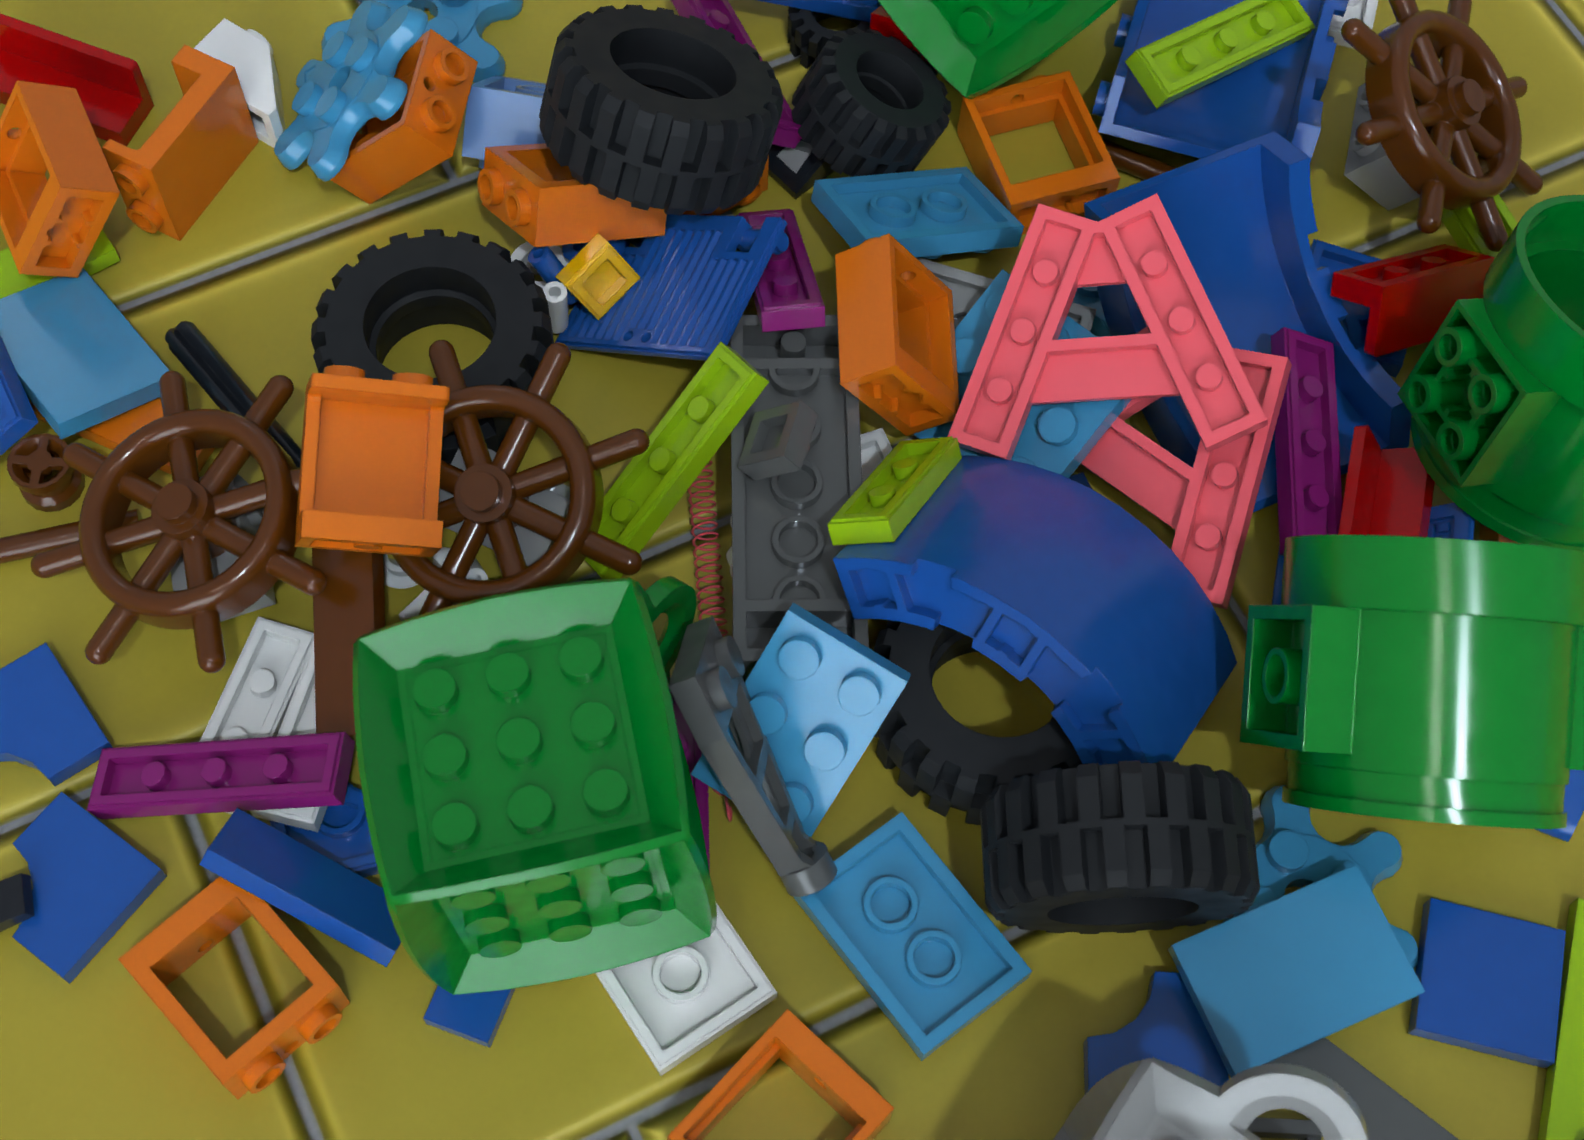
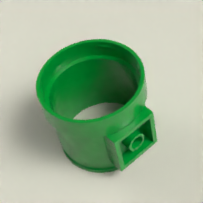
M1565 195L1541 201L1529 208L1521 217L1485 275L1483 283L1484 298L1457 299L1397 394L1412 415L1411 435L1421 463L1436 485L1459 508L1489 529L1520 544L1584 551V195Z
M1302 535L1285 538L1281 605H1249L1240 742L1285 749V760H1288L1287 782L1282 788V801L1288 804L1342 813L1435 823L1523 829L1566 828L1567 812L1564 811L1565 785L1569 784L1570 769L1584 770V551L1520 543L1415 536Z

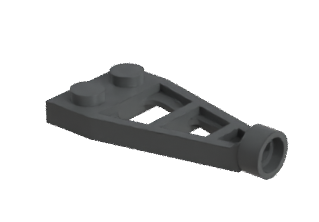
M713 616L687 625L668 685L698 747L774 866L787 893L794 897L813 894L832 882L837 874V867L826 845L823 842L813 840L804 832L767 737L763 734L750 704L751 698L742 678V675L745 673V667L739 647L730 635L722 636ZM728 726H730V729L732 731L738 748L736 747L735 743L733 742L732 738L727 732Z

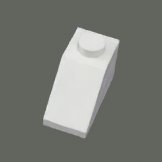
M224 18L194 49L235 67L257 137L274 148L286 127L280 80L272 56L273 49L270 43L253 29L244 30Z

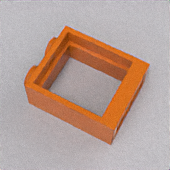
M430 29L422 34L418 41L402 56L394 76L405 82L408 87L403 104L387 120L381 121L378 118H372L366 122L361 128L362 134L357 132L354 136L345 164L331 181L370 205L451 158L454 153L478 62L434 30Z
M1070 71L1049 76H1034L1024 82L992 89L973 99L962 97L957 127L958 137L976 177L1024 226L1022 235L1027 234L1038 203L1085 217L1084 203L1117 191L1120 181L1119 173ZM1053 121L1075 169L1011 185L989 136Z
M17 80L0 118V226L19 274L78 278L120 195V191L76 88ZM47 170L50 174L48 181L45 176Z
M546 143L485 147L484 168L480 170L478 175V192L482 205L534 247L588 243L597 233L607 241L665 235L667 214L664 213V209L649 207L648 211L631 207L632 202L618 197L612 200L599 194L596 186L590 183L584 185L572 177L569 166L561 167L554 159Z
M889 233L881 237L867 239L858 246L835 254L840 385L905 436L954 421L960 403L952 290Z
M220 876L118 959L221 1084L237 1099H240L248 1091L252 1094L258 1093L273 1083L286 1067L284 1060L306 1041L309 1044H314L332 1032L343 1017L341 1011L350 1004L339 985L264 900ZM252 916L312 986L226 1058L169 990L167 985Z
M787 1009L667 1136V1140H703L779 1058L854 1128L844 1140H874L889 1123L894 1107Z

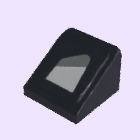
M802 138L795 149L772 144L769 152L768 174L795 199L814 186L815 180L824 179L834 172L828 162L824 159L819 160L811 152L812 146L809 143L803 142Z

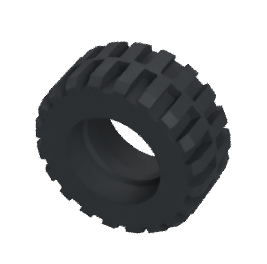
M613 5L599 7L593 14L587 11L578 16L557 37L540 108L539 127L547 147H549L554 159L560 166H569L572 177L584 185L590 183L596 186L599 194L612 200L618 197L632 202L631 207L648 211L649 207L664 209L665 214L682 215L685 211H694L696 215L709 214L718 207L724 210L735 205L751 194L758 186L783 111L784 99L779 81L776 79L774 70L767 61H760L758 52L748 43H739L735 40L734 34L723 28L718 30L706 25V21L692 15L686 18L674 14V10L660 7L656 10L644 9L642 5H626L623 9H616Z
M442 229L424 230V236L408 238L406 232L390 237V244L380 249H377L375 244L357 255L359 263L354 267L345 264L332 278L335 291L326 289L316 306L318 317L312 323L311 342L315 351L313 357L318 373H323L326 366L346 365L365 370V378L392 381V376L396 372L385 367L383 361L398 341L409 333L423 327L437 324H455L474 329L491 340L485 352L474 363L461 370L467 387L476 385H504L527 391L546 349L554 343L548 302L542 287L535 284L534 274L520 260L515 259L511 261L510 251L497 243L489 241L485 247L480 245L479 236L458 231L456 237H449L444 235ZM433 378V385H438L436 378ZM489 417L478 420L488 449L495 452L498 451L513 418ZM454 431L442 439L441 460L449 464L452 463L459 448Z
M887 620L886 629L879 631L873 651L911 673V676L874 736L879 738L876 753L885 769H893L896 766L900 769L897 784L911 797L916 796L922 790L931 797L928 809L945 817L950 807L967 812L965 823L981 826V807L994 788L1001 784L1009 785L1012 779L1024 775L1035 776L1039 775L1040 771L1054 768L1062 770L1076 768L1077 765L1083 764L1071 741L1053 716L1050 722L1038 730L1015 737L988 736L960 724L949 715L939 702L932 686V679L935 671L951 659L963 654L978 652L971 648L973 639L940 624L934 630L904 622Z
M1119 761L1118 764L1077 765L1076 768L1063 770L1054 768L1040 771L1039 775H1024L1012 779L1009 785H999L988 795L981 807L980 822L985 904L995 919L1006 926L1017 925L1019 929L1029 931L1045 930L1047 933L1079 932L1080 934L1167 930L1178 926L1206 924L1210 920H1223L1232 917L1234 913H1243L1252 906L1260 890L1251 795L1237 777H1234L1232 773L1225 770L1213 771L1210 766L1193 764L1187 766L1172 761H1159L1157 763Z

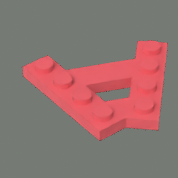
M1156 193L1100 221H1094L1038 203L947 437L953 436V438H957L960 447L989 457L1011 460L1032 405L1181 396L1207 453L1268 425L1261 405ZM1127 284L1150 332L1146 334L1058 340L1076 291L1081 287Z
M1145 327L1136 334H1146L1150 332L1148 327ZM1233 348L1267 418V426L1208 453L1200 438L1192 468L1125 422L1126 419L1161 397L1132 399L1081 462V465L1175 530L1171 550L1194 576L1213 607L1226 610L1230 601L1292 367L1288 357Z

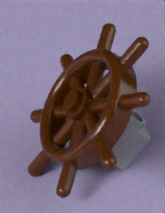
M1388 0L1397 22L1386 27L1379 34H1376L1360 19L1352 18L1344 22L1341 28L1342 38L1367 59L1365 84L1358 88L1344 175L1388 211L1420 197L1416 224L1418 229L1426 234L1434 233L1440 228L1443 208L1463 210L1470 207L1485 246L1492 252H1500L1509 236L1493 197L1505 190L1510 183L1526 195H1535L1542 189L1543 179L1521 159L1522 131L1516 99L1526 94L1527 82L1519 76L1507 78L1501 64L1489 46L1469 26L1472 0H1449L1447 13L1438 10L1419 11L1415 0ZM1410 57L1413 61L1414 66L1410 63Z
M445 340L435 341L429 348L432 367L438 385L450 387V401L444 409L442 439L454 431L459 445L451 464L441 460L437 520L443 521V529L448 528L458 534L442 566L433 557L393 555L402 570L415 583L429 592L419 615L452 606L453 603L460 604L497 594L563 584L577 571L586 557L624 575H634L639 572L642 567V557L636 550L598 533L604 504V489L600 469L644 453L650 444L648 434L642 429L635 428L590 445L579 427L561 410L550 403L571 360V351L563 343L556 342L548 346L526 391L504 385H476L467 387L452 344ZM489 417L513 418L497 452L487 448L479 419ZM537 429H542L556 444L562 456L517 473ZM570 482V487L563 483ZM481 545L494 550L503 578L495 580L466 579Z
M167 371L159 380L163 410L162 418L154 420L132 433L108 457L81 443H71L65 447L62 456L66 465L92 479L81 508L78 529L79 540L36 554L31 560V570L39 578H50L85 566L90 578L98 589L110 601L115 603L86 645L85 655L91 663L96 665L107 663L136 621L140 620L159 628L173 630L193 629L199 667L207 673H216L226 663L221 628L222 621L275 605L276 599L273 585L278 580L289 584L307 595L315 596L325 590L327 578L319 569L294 557L297 547H295L300 468L296 467L289 454L267 432L293 394V382L284 375L273 376L243 417L233 412L218 409L190 410L185 378L177 371ZM222 448L204 476L199 477L196 450ZM251 456L258 462L264 479L248 484L238 473ZM170 462L173 482L162 487L149 480L152 474ZM132 501L151 510L150 517L123 525L127 510ZM157 543L137 573L131 578L125 567L122 554ZM171 572L173 591H158Z

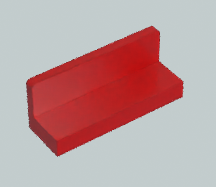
M0 13V103L7 104L17 80L76 88L96 137L106 141L112 139L127 146L154 107L138 63L133 59Z
M1442 244L1333 272L1330 296L1370 308L1364 352L1378 357L1431 341L1457 299L1484 298L1483 283L1485 275L1495 257Z
M1369 425L1354 427L1338 535L1428 536L1435 482L1421 463L1415 447L1381 449Z

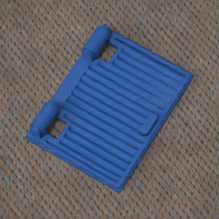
M667 214L664 236L625 239L626 246L622 257L641 278L599 321L577 301L568 316L569 324L567 329L558 335L556 342L563 343L569 349L706 361L720 341L728 345L772 254L779 255L787 250L789 238L784 232L787 226L786 220L781 217H766L761 229H753L743 216Z

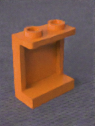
M184 45L171 60L184 96L140 149L133 150L112 139H108L101 148L127 207L126 214L129 219L146 232L154 234L159 231L178 241H181L259 142L235 67L187 45Z
M346 365L326 366L323 373L311 374L305 391L295 547L430 558L442 548L443 521H438L437 519L444 409L450 401V387L433 385V377L420 373H396L392 376V381L365 378V370Z

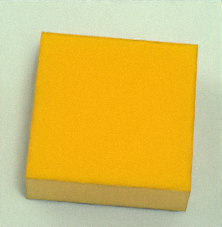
M599 233L555 276L598 321L641 278Z

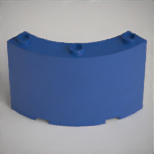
M1138 0L1134 14L1123 13L1119 23L1114 47L1122 48L1123 50L1113 81L1111 83L1101 80L1092 111L1093 115L1102 117L1098 132L1202 159L1276 131L1308 155L1311 162L1321 131L1323 102L1320 99L1328 82L1337 43H1334L1335 37L1328 36V31L1333 14L1343 17L1349 0H1298L1316 27L1305 38L1156 109L1125 61L1135 50L1245 0Z
M1276 131L1084 203L1085 218L1100 221L1157 193L1232 348L1271 354V336L1283 327L1333 343L1341 475L1346 474L1348 471L1355 426L1369 425L1381 449L1409 447L1412 415L1397 394L1401 387L1389 376L1374 356L1364 352L1365 346L1359 349L1354 347L1340 323L1348 315L1344 304L1340 298L1330 296L1332 276L1329 268L1316 267L1308 239L1309 234L1318 231L1312 203L1310 157ZM1127 284L1097 286L1111 336L1136 334L1147 327ZM1181 396L1161 397L1142 409L1141 411L1160 446L1193 468L1200 436ZM1275 431L1253 513L1278 502Z
M962 456L959 463L894 542L846 545L833 558L854 619L899 621L934 630L940 624L972 638L971 648L996 662L1020 682L1028 677L1047 695L1055 705L1051 715L1056 719L1071 741L1083 764H1118L1119 761H1140V763L1173 762L1237 664L1228 635L1212 603L1194 576L1165 543L1122 507L1091 488L1061 474L1031 464L995 457Z

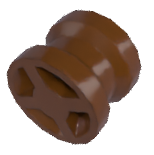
M48 433L33 434L19 441L12 448L7 458V471L29 505L36 510L54 512L71 506L80 498L85 488V475L66 465L62 455L67 443L58 436ZM52 470H58V473L54 475L51 479L43 481L47 476L52 474Z

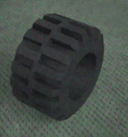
M848 28L846 33L839 31L826 42L793 94L791 104L794 106V109L791 113L793 122L801 125L798 133L803 142L809 143L812 146L811 152L819 160L824 159L831 165L830 168L840 175L843 172L850 177L914 171L948 126L951 102L945 97L948 91L944 83L936 77L938 73L913 48L909 49L902 44L901 40L891 35L889 37L883 36L880 31L868 29L865 33L859 28Z

